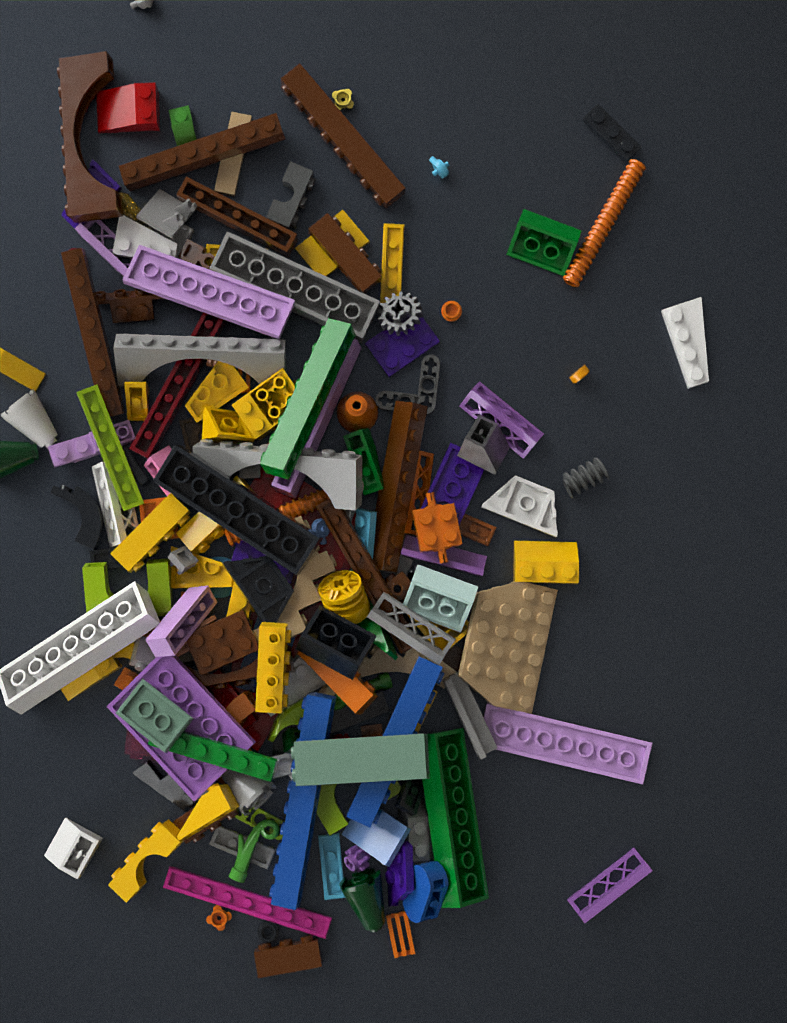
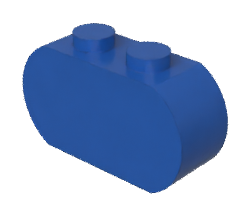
M437 861L414 865V891L403 900V906L408 918L414 923H419L438 917L448 888V878L443 866Z

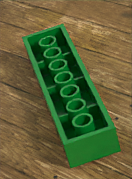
M456 728L426 733L428 736L430 779H422L434 861L439 862L443 866L448 878V888L441 908H462L489 899L464 729Z

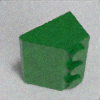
M523 209L506 255L564 276L582 230Z

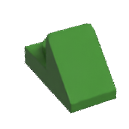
M189 105L169 110L171 126L177 146L197 140Z

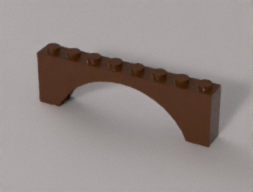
M107 51L59 58L57 74L60 79L58 93L62 103L59 106V112L63 120L60 130L64 138L62 154L65 157L63 173L66 177V184H64V192L67 197V204L65 205L66 215L75 223L122 217V196L115 189L107 187L94 179L84 162L80 144L81 126L87 108L96 94L105 85L114 80L113 59Z

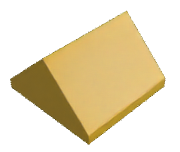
M211 407L204 408L202 439H211L218 442L232 441L233 444L254 442V436L236 411Z

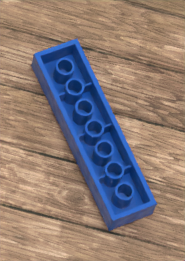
M418 656L382 736L418 733L415 731L417 723H423L427 714L424 708L427 703H432L436 694L432 690L436 683L440 685L445 674L441 671L443 667ZM396 781L361 783L346 817L369 828L372 823L377 824L382 810L379 809L381 803L386 804L391 793L388 790L390 783L395 784Z

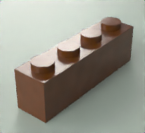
M327 213L309 228V234L359 292L366 294L382 281V271L376 263L371 264L367 259L369 256L362 247L358 249L354 244L355 239L348 231L345 233L340 228L342 226L340 221L335 216L331 217Z

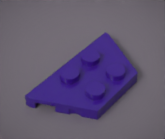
M406 839L390 867L387 866L385 879L388 883L389 907L398 906L399 900H404L408 894L414 891L413 846Z

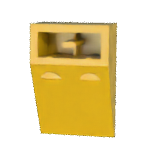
M281 368L232 404L256 440L263 439L277 428L278 419L286 409L287 400L292 396L295 384L286 371Z

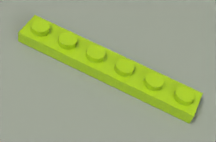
M98 385L76 392L123 511L144 504Z

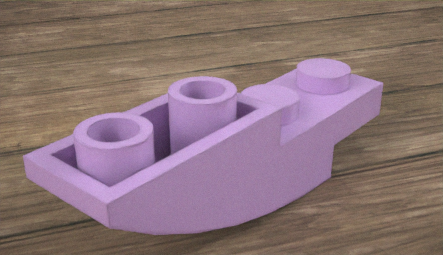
M129 420L113 425L121 446L134 441L135 435ZM92 431L89 434L48 446L54 468L101 454Z

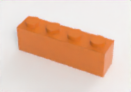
M299 651L297 653L355 714L361 715L378 697L374 693L376 688L369 681L364 682L359 677L361 675L359 671L354 679L351 680Z

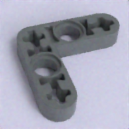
M427 355L423 358L418 394L381 391L375 398L377 407L383 411L394 412L393 403L388 402L386 406H382V402L378 401L383 398V395H386L388 400H394L393 396H398L396 401L406 397L413 403L423 404L425 396H421V393L425 395L433 394L434 397L429 396L428 401L432 408H428L426 415L432 414L436 405L440 360L438 357ZM430 359L433 360L434 364H437V366L432 368V374H436V377L431 375L423 376V373L428 374V366L425 363H428ZM428 379L434 382V388L430 391L425 390L422 386V383Z

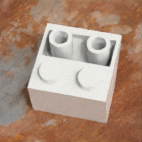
M65 818L44 856L58 869L79 879L103 838Z

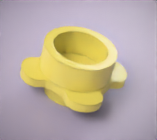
M342 89L332 93V98L335 100V105L339 110L343 108L351 109L354 106V102L351 100L352 91L350 89Z

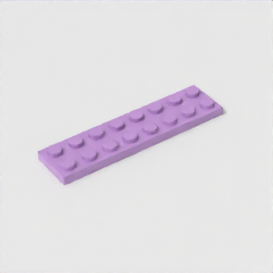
M142 245L138 246L122 279L123 284L276 339H280L295 306V300Z
M486 703L483 718L496 743V750L643 784L652 746L651 742L492 706Z

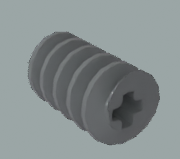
M597 457L593 458V464L587 461L585 462V467L579 465L578 471L574 468L571 469V476L567 472L563 473V484L571 498H573L574 490L579 495L581 494V487L588 491L589 483L596 487L595 480L602 484L603 476L610 480L604 464Z

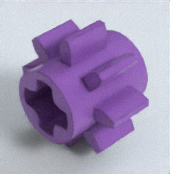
M357 845L345 851L347 857L344 858V862L349 870H357L359 873L370 866L367 862L371 858L370 854L360 847L358 848Z

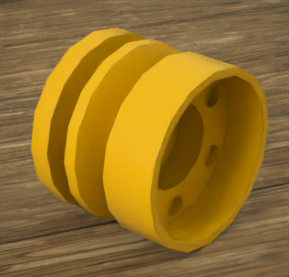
M349 570L337 571L329 574L319 584L318 593L326 609L354 624L360 623L369 614L370 603L359 574Z

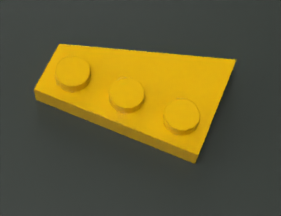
M171 546V552L179 549ZM192 553L199 561L194 567L180 575L177 573L179 569L175 565L171 567V588L173 589L209 586V588L233 587L234 581L222 565L223 562Z

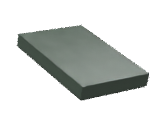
M143 678L116 712L119 717L166 754L194 719Z

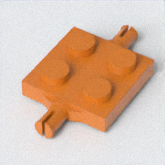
M426 493L428 506L412 511L420 553L428 551L438 552L440 564H445L449 562L446 550L463 544L454 503L436 504L435 493Z

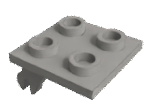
M159 189L137 214L136 218L172 239L194 213L197 205L195 202L191 205L190 199L181 202Z

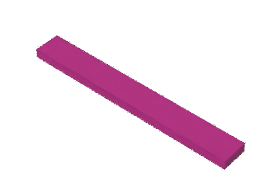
M172 866L169 867L163 888L323 939L327 937L332 920L330 916L301 907L292 910L271 905L272 898Z

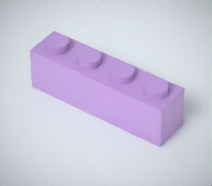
M209 586L189 587L147 637L146 642L155 657L175 656L218 603Z

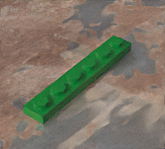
M185 731L169 750L173 753L269 782L273 780L278 759ZM151 741L148 742V745L157 747Z

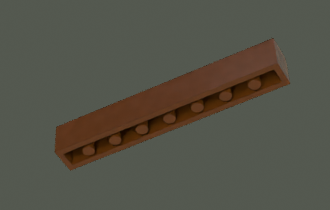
M300 63L281 78V89L287 97L291 96L295 100L294 105L301 113L304 111L308 116L307 120L313 128L317 127L321 131L320 136L327 144L330 142L334 146V153L339 159L344 158L348 163L346 165L353 175L357 174L361 178L359 180L361 185L366 190H371L374 194L373 199L379 206L383 205L387 209L405 194L403 184Z
M274 113L120 165L119 169L124 185L129 191H133L285 140V136L278 115Z
M78 248L61 252L93 384L98 385L109 416L126 413L85 249Z
M395 401L382 472L384 489L379 490L375 509L377 516L373 561L378 569L391 572L398 571L428 406L413 402Z

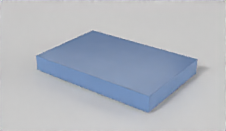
M384 810L381 811L382 813L377 824L372 823L370 828L350 819L342 835L385 866L390 867L411 829Z

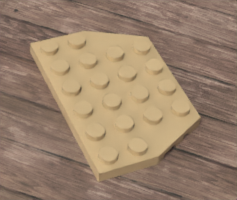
M514 581L506 585L476 592L458 677L469 684L490 705L532 714L558 590L532 583Z

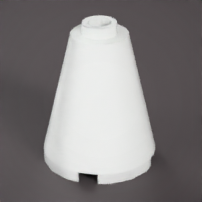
M34 389L12 404L6 411L8 414L5 411L1 414L5 421L41 448L44 445L48 448V446L57 441L55 436L58 434Z

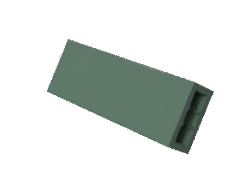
M427 734L295 741L294 746L291 747L292 760H295V769H292L293 782H296V786L430 779Z

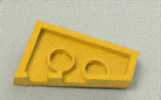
M217 361L186 402L185 407L196 423L203 419L205 407L220 408L249 387L235 366Z

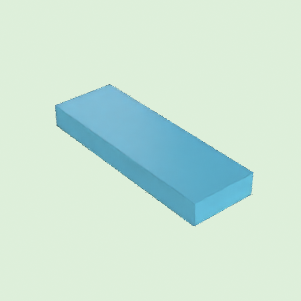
M339 833L318 835L324 899L346 898L339 886L341 880L344 879Z

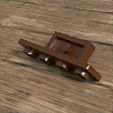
M137 288L134 291L118 289L113 293H105V291L96 292L98 304L110 303L113 323L155 319L153 299H164Z

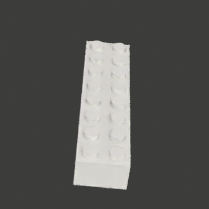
M134 581L1 668L0 688L6 706L19 714H23L154 629L160 623L148 591Z

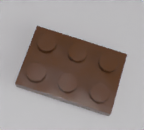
M245 610L238 611L195 630L186 641L200 675L258 651L259 646Z

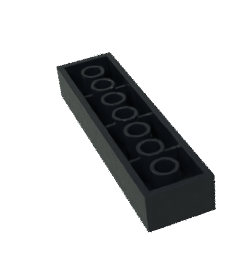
M175 445L153 479V482L295 575L302 572L323 537L182 445Z

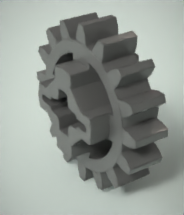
M400 291L399 296L392 293V298L385 297V304H379L381 309L377 310L378 322L381 324L384 331L387 330L390 335L394 331L397 336H400L402 331L407 335L408 329L414 331V324L420 325L421 323L419 318L423 317L421 304L418 302L417 297L412 298L409 292L406 296H404L402 291Z

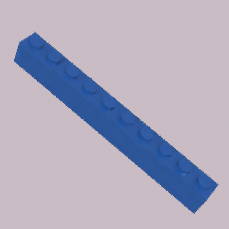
M310 692L307 694V697L304 696L302 701L304 714L298 724V730H301L300 737L296 741L330 739L336 696L317 692ZM295 760L292 762L291 772L292 769H295ZM293 779L289 781L287 793H290L289 801H286L284 806L286 819L280 829V835H283L282 842L278 844L276 852L279 860L273 870L275 883L272 884L269 897H272L271 905L296 910L301 905L321 785L296 786V782H293Z

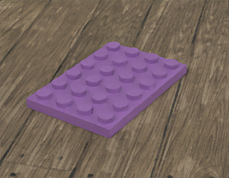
M176 655L156 657L107 708L193 801H196L228 769L170 751L166 754L161 749L148 745L149 740L116 714L117 710L142 678L194 718L185 729V732L245 750L252 747L256 741Z

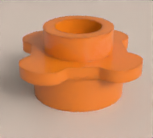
M215 905L212 914L207 916L206 921L208 924L216 927L218 931H222L225 929L226 922L231 920L232 914L229 911H224L221 906Z

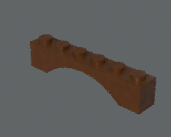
M287 645V651L291 652L290 664H286V673L290 675V673L295 672L291 646ZM258 658L240 670L225 674L206 673L200 675L199 671L185 665L206 688L214 687V690L225 689L227 684L235 683V686L247 685L249 680L256 679L257 682Z

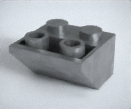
M478 415L465 437L457 456L495 475L510 447L499 425Z

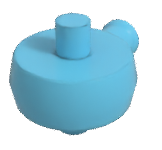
M434 156L429 159L434 168L432 172L434 176L438 174L443 179L449 175L447 167L450 165L447 161L443 163L442 160H437Z

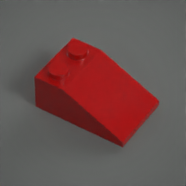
M134 83L99 91L97 93L98 133L160 131L159 90L156 83Z

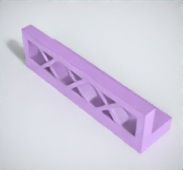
M101 220L88 221L84 226L80 223L75 228L77 233L124 277L130 263H122L119 260V256L112 254L113 249H107L104 246V239L115 240L116 235ZM96 222L101 226V235H93L88 229Z

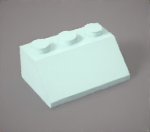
M417 565L403 604L426 620L461 633L473 605L478 586Z

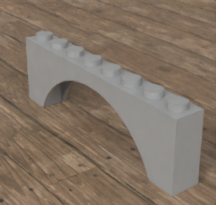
M116 334L113 347L118 386H125V382H142L156 368L183 359H210L227 363L246 372L259 384L281 368L286 371V340Z
M202 439L193 446V453L231 477L240 469L260 464L261 455L263 452H266L269 444L253 446V443L244 442L238 445L233 444L232 441L214 443L211 439ZM309 447L303 448L294 469L313 479L326 492L335 509L356 511L362 505V455H357L354 451L335 453L332 449H324L321 452L314 451L313 448Z

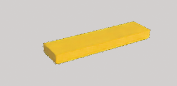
M384 223L380 303L385 304V297L392 298V293L399 296L401 291L404 224Z

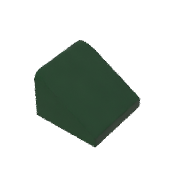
M288 728L282 733L284 753H291V747L294 746V742L300 737L301 730Z

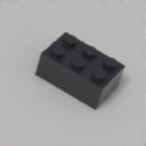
M319 605L301 634L296 650L353 680L377 635Z

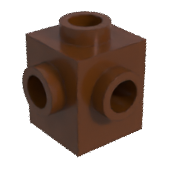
M402 570L396 576L392 573L384 579L395 599L401 603L404 602L411 583ZM395 585L401 586V590L395 591L393 587Z

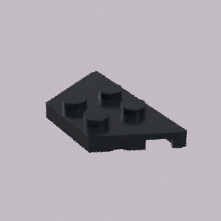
M268 556L223 562L222 565L262 622L277 623L294 590L275 562Z

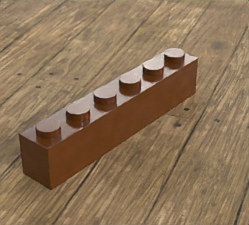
M187 176L176 194L179 201L185 202L187 199H190L191 205L194 202L197 205L195 210L288 258L298 241L297 234Z

